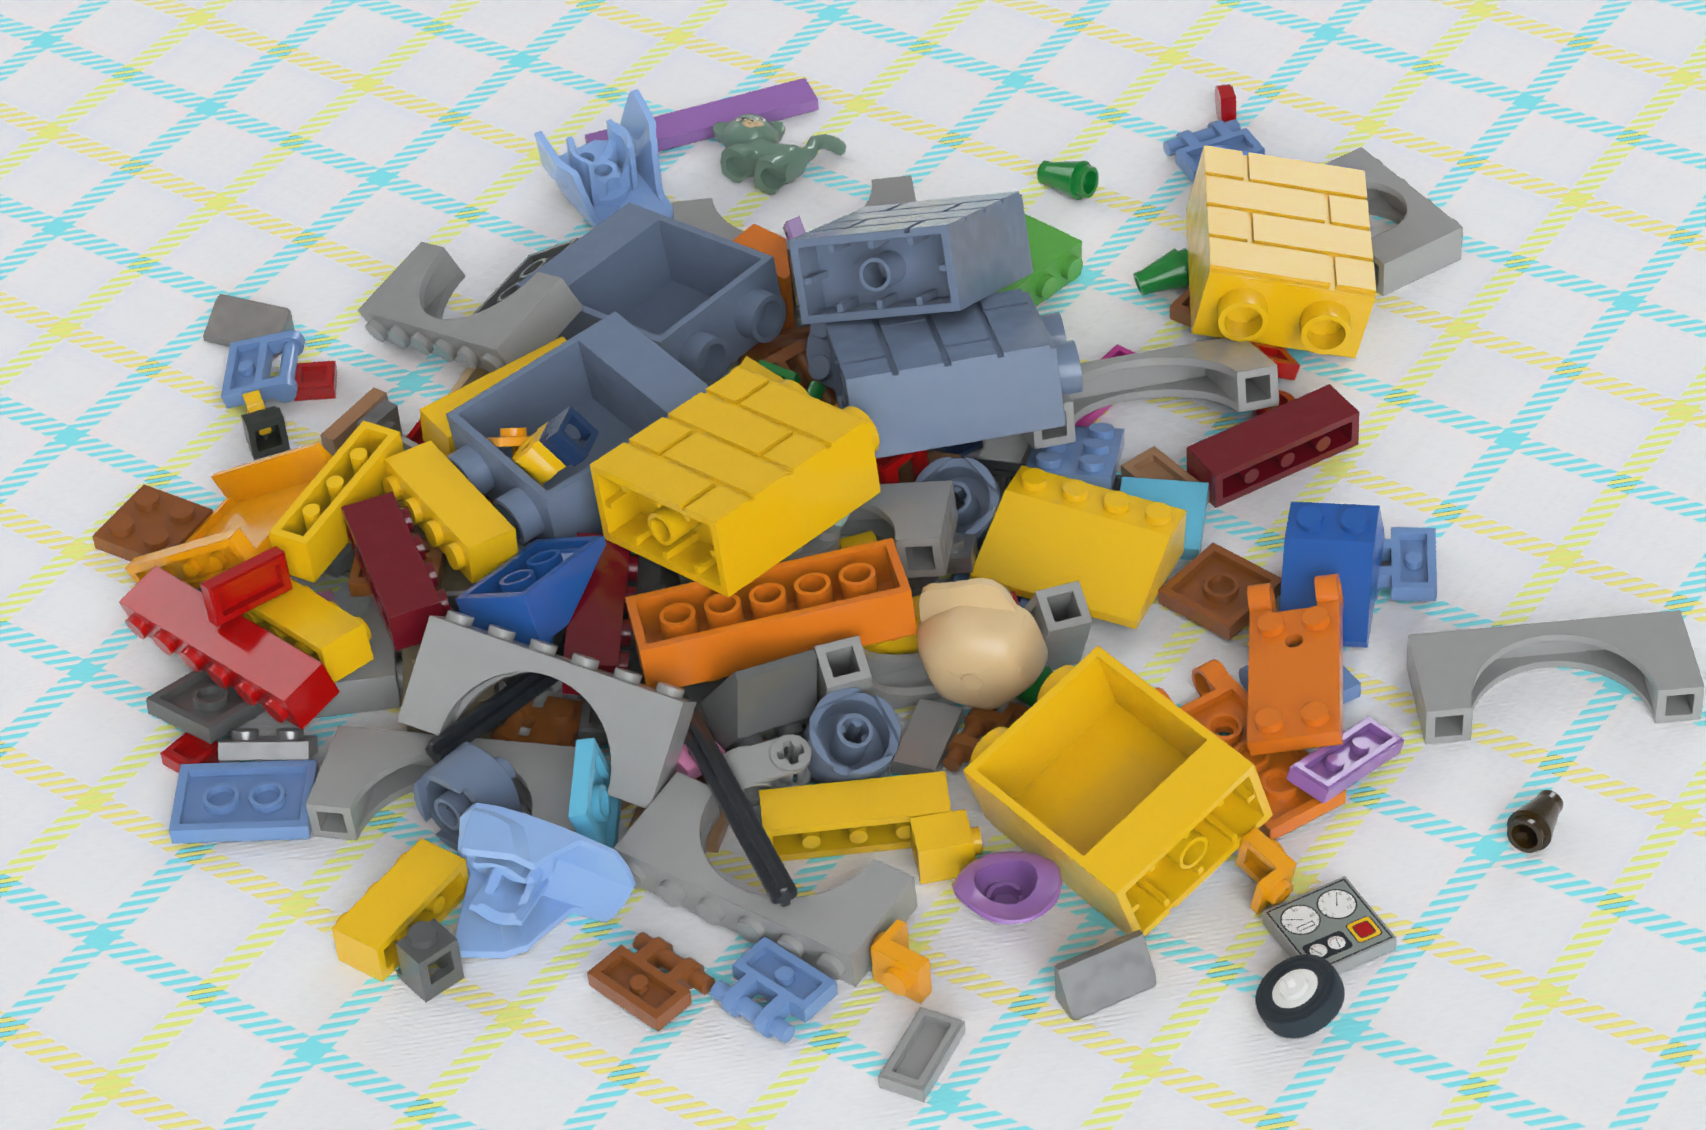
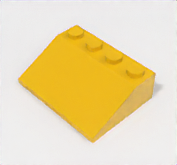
M1022 465L1004 491L975 561L973 573H970V579H992L1008 588L1010 592L1015 591L1017 596L1032 599L1035 591L1079 581L1091 617L1137 629L1158 595V590L1164 585L1184 552L1187 511L1162 502L1150 501L1128 495L1122 491L1110 490L1082 480L1070 479L1045 472L1039 468Z

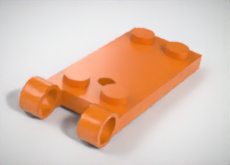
M1338 573L1315 576L1314 585L1317 606L1276 612V600L1272 583L1249 585L1247 587L1250 612L1247 746L1250 756L1343 744L1344 603L1342 585Z
M1216 659L1192 670V681L1201 697L1180 708L1254 764L1273 814L1259 828L1262 833L1268 838L1276 840L1346 803V789L1323 804L1286 780L1290 766L1309 755L1305 749L1250 756L1247 746L1248 692L1228 674L1225 667ZM1155 688L1162 695H1164L1166 698L1172 701L1169 695L1162 688ZM1220 732H1228V733H1230L1231 735L1221 736V735H1218V733H1220Z

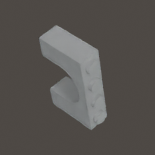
M1360 147L1325 163L1326 165L1364 170L1369 215L1384 217L1397 224L1371 237L1376 291L1382 296L1461 259L1463 227L1455 219L1434 205L1430 199L1425 198L1411 187L1406 180L1400 178L1387 168L1379 159H1376Z

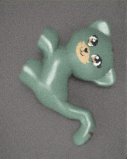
M751 113L742 114L730 122H717L713 125V134L717 141L725 146L720 161L722 174L734 183H740L746 178L754 176L755 186L769 195L775 194L783 185L800 177L808 163L816 157L818 150L827 149L836 155H843L847 145L838 137L827 134L811 136L803 148L792 144H781L779 141H781L785 132L783 123L779 121L769 122L761 115Z

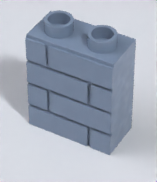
M1019 191L907 202L905 204L867 206L789 240L802 325L961 311L1033 273L1023 199Z
M630 202L516 285L518 290L537 272L562 278L584 308L556 339L563 336L566 340H569L616 311L708 386L720 380L726 373L728 366L756 344L772 341L780 333L786 322V304L780 294L773 256Z
M1022 289L993 293L961 311L825 323L838 407L840 409H844L847 406L857 407L865 412L873 421L880 439L879 448L875 452L876 458L1066 426L1062 395L1083 391L1082 371L1077 347L1074 340L1066 341L1060 313L1040 315L1029 292H1023Z
M615 311L447 413L446 416L456 451L446 457L483 496L486 494L493 500V506L516 529L517 544L521 546L534 538L577 537V532L603 534L589 464L623 442L628 444L629 438L662 417L668 418L669 412L698 393H706V388L709 386ZM569 406H572L599 431L587 458L576 466L570 464L558 471L550 480L543 483L544 488L512 461L511 446L496 447L487 439V437H500V428L527 427V436H531L537 432L539 427ZM568 423L564 431L572 439L580 438L579 430Z

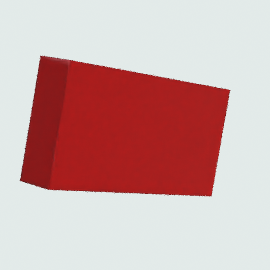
M277 546L200 583L209 622L216 627L293 589L285 552Z

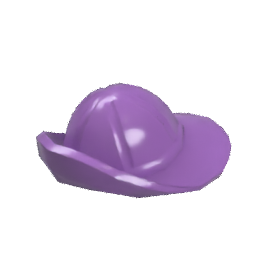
M1006 851L986 853L972 861L960 871L952 883L955 896L979 916L995 923L1019 924L1033 921L1044 915L1056 904L1061 893L1062 878L1060 868L1049 858L1032 852Z

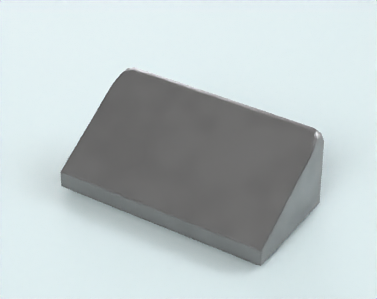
M219 294L209 317L203 339L206 342L230 347V343L288 330L295 331L292 313L290 309Z
M1136 930L1054 966L1056 1000L1073 1021L1144 992L1156 985V975L1145 937L1141 930Z

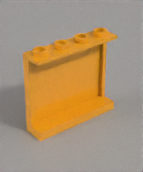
M318 441L214 473L211 478L225 495L226 499L185 543L135 557L125 567V570L137 584L155 566H158L193 588H201L200 583L272 548L268 532L332 458V455Z

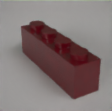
M1328 384L1186 447L1187 472L1199 482L1209 483V502L1215 508H1218L1358 445L1360 412L1335 388Z
M389 492L341 507L349 543L395 651L421 644L430 615L446 616L451 608L445 590L440 589L436 591L435 589L439 587L433 563L431 561L423 562L427 557L420 534L411 535L414 532V525L407 506L399 508L393 492Z
M577 532V537L602 536V535H603V534H595V533H580V532ZM605 539L606 546L567 625L563 657L572 659L573 653L586 655L600 661L598 669L614 674L616 667L629 670V652H622V646H631L632 641L630 620L625 619V613H628L625 597L636 595V587L628 586L629 581L637 582L639 555L631 554V551ZM562 682V694L581 695L571 686Z

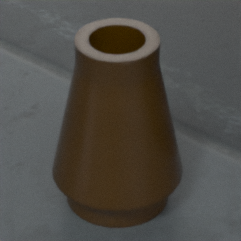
M1543 790L1533 800L1512 813L1507 821V837L1510 843L1516 849L1525 853H1533L1546 848L1552 839L1558 816L1564 806L1562 798L1554 791Z

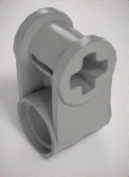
M793 734L783 735L779 738L751 746H740L731 749L723 755L751 807L760 804L759 790L808 785L810 782L811 772L807 766L811 760V748L808 742L801 736ZM785 747H788V755H784ZM797 773V780L793 781V774Z

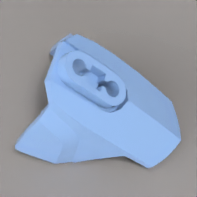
M638 89L629 92L621 123L618 124L612 119L606 121L608 140H594L577 148L574 139L570 136L566 138L568 152L558 156L543 132L535 133L543 167L551 178L555 180L557 186L569 202L594 228L629 202L674 219L672 204L665 196L662 187L656 138V121Z
M475 803L461 815L457 855L466 859L469 875L455 935L458 939L460 956L466 958H508L522 952H527L538 940L571 914L581 915L606 923L621 910L636 885L633 874L616 850L595 840L526 813L496 805Z

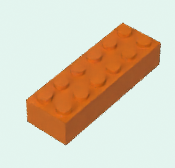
M893 538L777 563L730 597H726L697 582L625 597L633 640L645 685L654 688L657 687L658 682L684 687L706 681H717L723 677L731 676L734 672L806 652L814 649V646L858 635L862 646L883 641H895L905 636L917 634L912 592Z

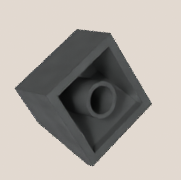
M814 649L734 672L700 702L715 741L725 751H730L740 746L758 744L776 736L777 738L789 734L800 736L804 733L803 726L808 723L813 710L817 706V655Z

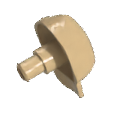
M986 578L930 583L922 588L919 598L920 621L917 629L918 653L925 672L941 697L969 707L993 710L1016 698L1034 684L1048 660V649L1034 617L1025 608L1016 604L1008 588L992 579Z

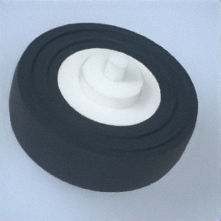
M1303 954L1280 962L1264 976L1257 988L1255 1003L1261 1019L1272 1032L1285 1038H1301L1318 1032L1336 1017L1344 1002L1345 989L1340 975L1330 962L1318 955Z

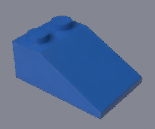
M1291 501L1284 540L1279 611L1317 606L1314 585L1315 576L1338 573L1341 580L1344 603L1343 646L1368 648L1385 540L1380 506Z
M604 535L535 539L458 596L455 600L460 613L474 618L472 626L487 631L490 624L515 631L514 640L528 645L531 638L552 643L554 640L553 636L566 627L572 618L606 546Z

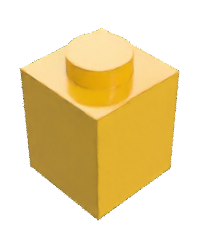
M966 809L910 818L912 853L920 884L956 879L960 871L975 860L976 855L983 854L979 827L970 828Z

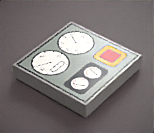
M1345 876L1262 911V923L1290 958L1303 954L1318 955L1330 962L1338 974L1396 950L1397 938Z

